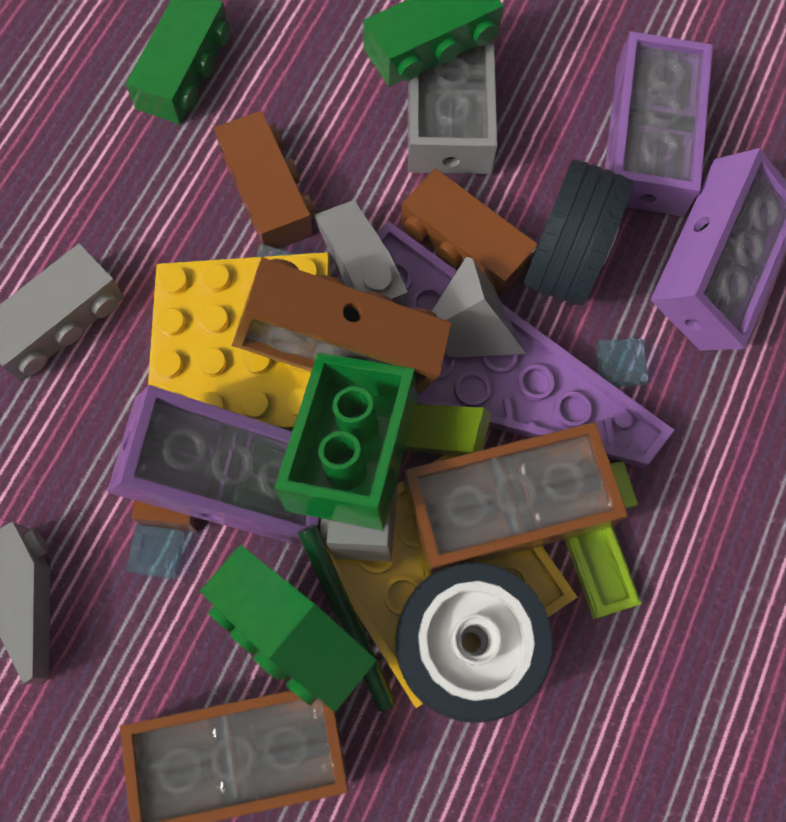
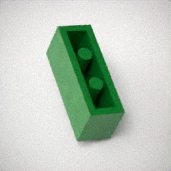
M170 1L125 84L136 110L180 125L186 112L194 108L198 89L203 79H207L211 75L214 67V58L220 46L224 47L227 44L230 36L231 26L227 21L222 1Z
M405 0L363 20L364 50L388 87L401 81H409L428 68L439 63H448L466 50L491 42L499 35L504 5L500 0Z

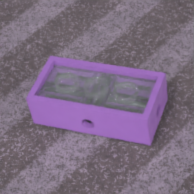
M629 32L617 62L605 169L634 181L626 207L684 216L701 191L713 44Z
M761 148L714 159L651 298V301L700 351L746 348L786 251V180Z
M150 384L135 397L107 493L290 544L301 542L298 532L313 524L317 526L319 520L316 517L286 512L274 489L292 434L291 431Z

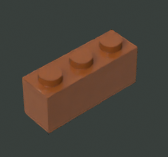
M262 110L214 127L220 152L265 253H270L313 236L311 219L316 214L315 208L308 193L301 195L296 184L300 183V178L291 158L284 160L280 151L284 149V144L276 124L269 126Z
M436 168L402 203L401 225H403L405 232L412 239L418 242L424 241L436 250L441 260L451 267L457 266L459 268L466 257L473 258L494 286L499 298L504 295L531 264L538 244Z

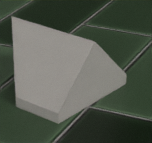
M466 257L432 310L437 315V318L452 322L444 357L526 354L494 286L475 260Z

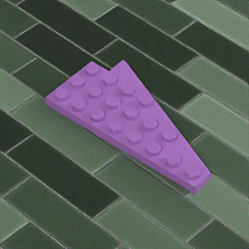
M387 221L377 235L389 251L408 290L407 307L411 309L425 308L432 311L457 271L391 222ZM504 305L503 307L526 354L444 357L440 376L418 395L417 404L485 408L491 413L488 427L528 438L596 422L608 459L617 462L624 461L625 464L643 469L650 464L674 431L669 425Z

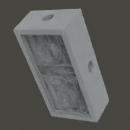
M494 39L486 45H477L458 54L456 58L448 63H439L428 68L414 79L408 81V172L431 173L436 168L441 173L491 174L497 149Z

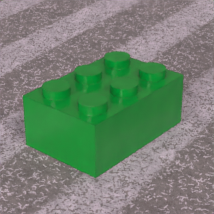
M317 353L274 487L286 512L384 531L418 400L415 369Z
M241 544L199 591L213 604V607L207 613L219 625L230 632L229 636L251 655L256 654L253 660L276 680L281 678L286 681L290 676L291 679L286 686L310 707L319 699L332 711L336 712L377 661L318 606Z

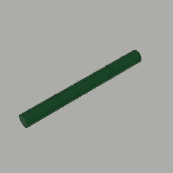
M316 524L303 528L298 532V536L339 626L376 659ZM376 661L363 678L378 711L382 712L392 708L396 701L378 661Z

